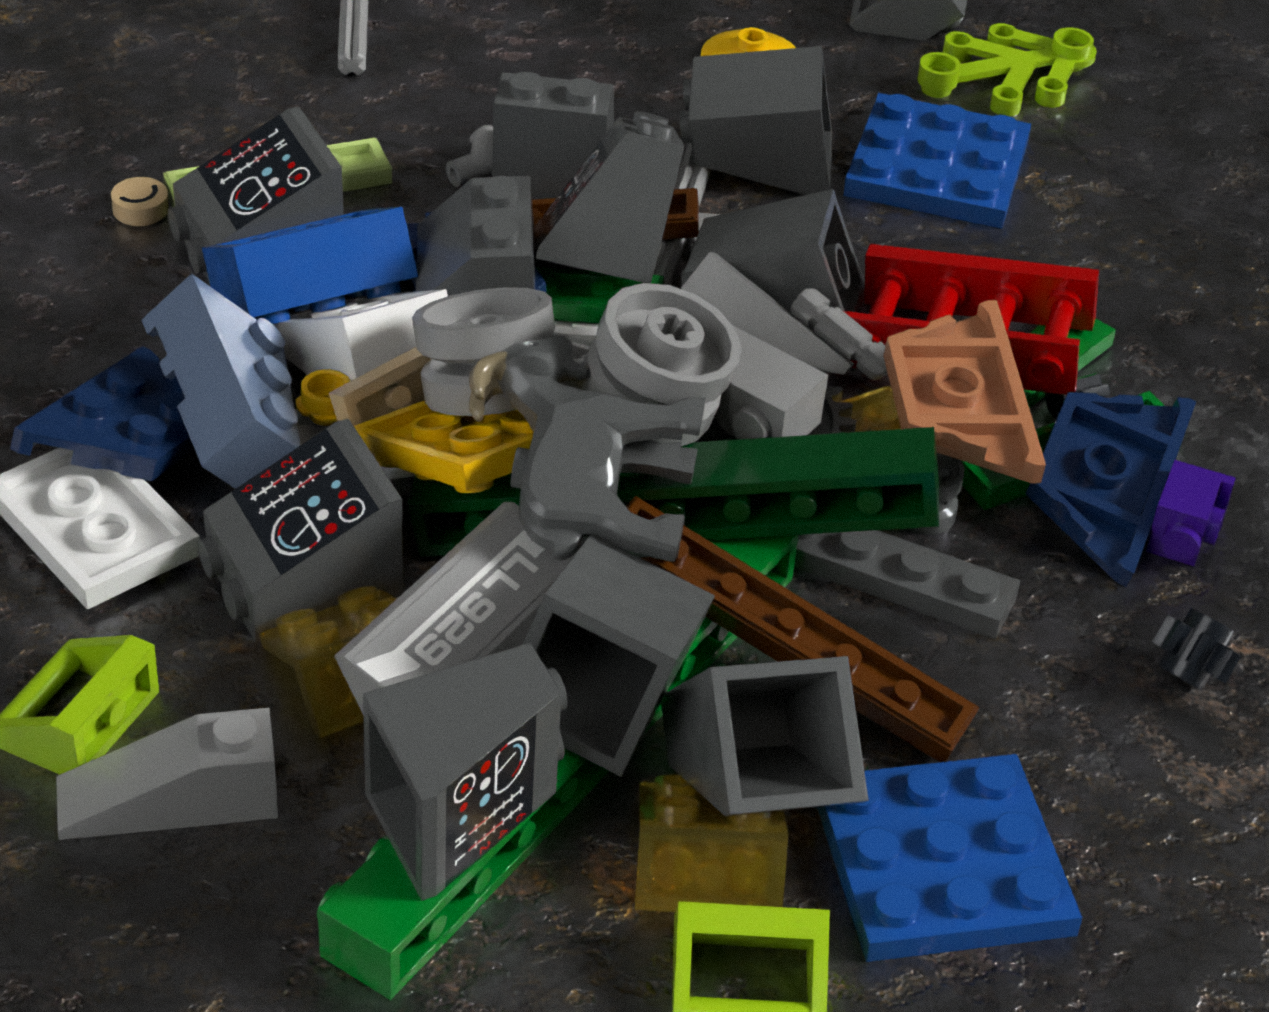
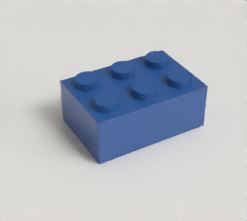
M403 207L364 209L202 248L211 287L256 320L264 318L272 324L291 319L288 310L290 308H294V312L311 309V313L332 310L346 305L344 296L348 294L349 298L366 296L367 299L378 298L401 292L399 281L418 277Z

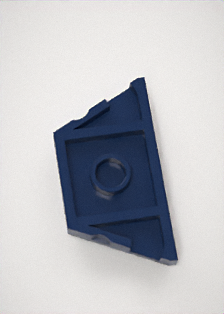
M143 346L16 426L10 447L12 451L29 456L31 455L32 447L38 443L73 451L70 463L72 465L91 469H108L124 476L148 481L156 479L195 449L177 408L185 399L177 377L175 376L172 380L166 378L159 364L161 359L150 349Z
M1068 392L1042 452L1046 463L1041 483H1030L1026 495L1116 583L1127 587L1135 573L1154 520L1158 502L1174 460H1176L1197 401L1190 398L1177 397L1173 406L1144 405L1143 398L1139 395H1118L1106 398L1096 393Z

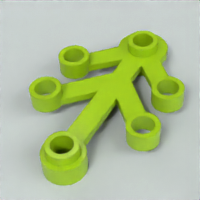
M996 23L989 27L987 41L974 38L970 34L961 31H953L946 34L943 52H932L921 57L917 80L924 94L934 98H943L949 96L958 83L1007 74L1003 83L993 88L990 109L997 115L1011 117L1019 114L1021 110L1022 91L1035 68L1052 65L1048 76H1043L1037 81L1035 101L1049 108L1060 107L1065 103L1068 89L1067 81L1072 72H1077L1091 66L1095 62L1097 50L1093 45L1094 39L1092 35L1079 28H1061L1054 33L1053 38L1018 30L1009 24ZM1016 46L1022 47V48H1025V49H1029V50H1031V51L1019 50V49H1016ZM972 55L986 58L983 60L962 63L969 61L972 58Z

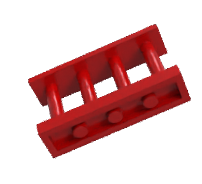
M870 244L865 254L864 304L872 306L868 314L850 311L843 312L873 335V343L880 341L886 346L887 337L908 329L924 328L930 321L949 314L951 316L972 317L977 314L979 303L987 300H997L1023 389L1067 395L1068 392H1076L1080 339L1067 338L1070 329L1093 330L1096 319L1099 270ZM895 308L929 312L926 321L892 317ZM1011 322L1046 326L1043 335L1008 331ZM850 360L854 363L852 368H856L857 361Z

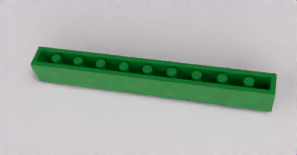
M798 535L708 540L783 587H786L792 581ZM705 617L668 691L707 670L737 636ZM661 704L646 732L662 717ZM564 748V758L558 761L556 793L437 896L421 901L388 836L382 837L369 852L366 862L345 883L342 881L335 883L323 896L317 910L320 957L391 1001L603 779L609 770Z

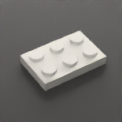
M63 448L55 449L0 474V515L87 610L199 556L197 543L200 540V536L144 479L124 476L108 469H91L72 465L70 463L73 451Z

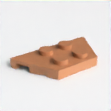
M987 300L979 303L975 316L956 322L949 314L930 321L924 328L908 329L887 337L883 357L901 429L934 427L937 453L1029 483H1041L1046 463L997 300Z

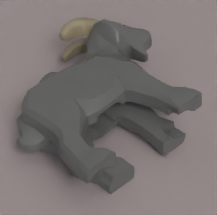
M552 336L540 340L517 342L502 351L485 356L479 360L470 371L469 387L471 390L469 411L474 420L477 422L483 420L485 404L493 395L504 394L508 402L525 417L534 432L530 449L517 447L511 473V487L521 489L519 503L520 521L530 539L542 548L552 550V559L556 560L570 558L584 544L587 538L593 534L639 558L649 556L655 559L676 562L683 532L684 514L666 513L649 520L630 512L617 496L620 473L646 474L691 485L698 449L681 448L682 442L662 444L653 439L682 440L683 434L699 436L706 398H684L670 405L649 404L630 401L603 392L585 391L561 383L563 381L585 380L588 376L587 368L576 363L572 358V341L565 336Z

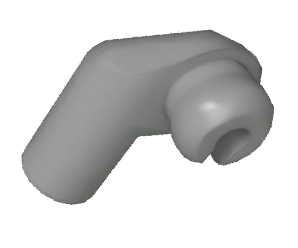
M483 125L472 133L469 140L472 143L470 154L447 162L446 173L454 187L463 186L471 178H485L492 175L493 126Z

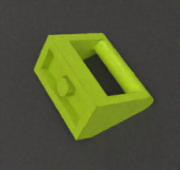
M133 635L69 639L0 713V749L59 775L105 755L159 693L155 644ZM77 670L93 676L58 716L35 717Z
M678 901L674 915L672 1012H827L830 910ZM692 944L806 950L808 1003L690 996Z

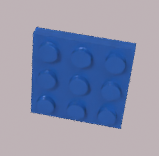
M878 93L846 175L843 196L1002 229L1028 144L1031 123L1017 121L1007 115L991 116L966 111L952 104L936 105L917 101L902 94L887 95Z
M1017 754L866 770L864 772L869 801L817 807L866 962L1078 936L1082 915Z

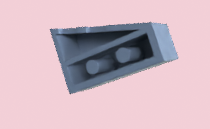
M191 273L141 321L146 333L153 337L155 335L158 336L165 348L167 355L159 362L164 376L171 380L176 376L185 399L177 408L201 466L236 489L301 445L297 426L298 415L294 408L290 385L292 379L288 372L284 350L285 340L280 331L271 322L264 318L256 320Z

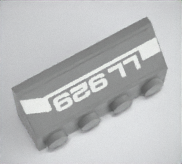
M503 502L334 656L362 713L363 693L523 645L545 593L574 555L565 560L552 559V550L542 548L527 535L520 521L519 506L514 502Z

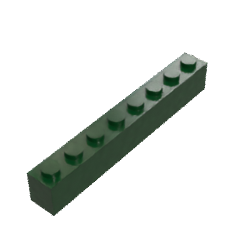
M934 427L694 442L681 446V448L698 449L691 485L658 476L620 473L617 496L625 506L637 496L664 514H684V526L707 540L939 527V478ZM511 473L495 479L494 485L490 489L477 493H460L455 490L454 486L436 480H421L415 476L407 505L419 557L445 556L503 502H514L519 506L521 489L511 487Z

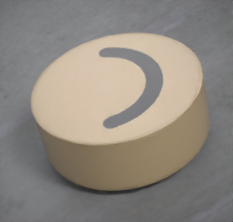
M149 177L128 178L116 184L111 191L113 215L122 223L131 226H148L159 222L168 214V190L159 180Z

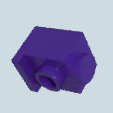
M1174 460L1157 505L1145 552L1195 566L1202 543L1215 546L1236 477Z

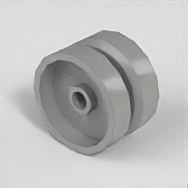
M641 283L622 288L609 299L599 322L595 340L591 342L582 366L588 370V376L585 380L577 381L578 389L603 392L630 401L649 404L670 405L684 398H706L699 436L683 434L682 440L653 439L662 444L682 442L681 446L696 442L709 429L719 408L721 394L728 388L739 365L742 346L735 327L719 309L701 297L671 285Z
M502 287L450 295L432 301L416 310L412 317L416 349L423 356L431 358L424 365L420 373L425 404L432 411L446 415L472 416L469 411V397L471 394L469 376L472 368L485 356L502 351L517 342L552 337L555 331L552 298L544 291L535 289ZM504 394L493 395L485 404L484 415L500 414L517 409L508 402Z

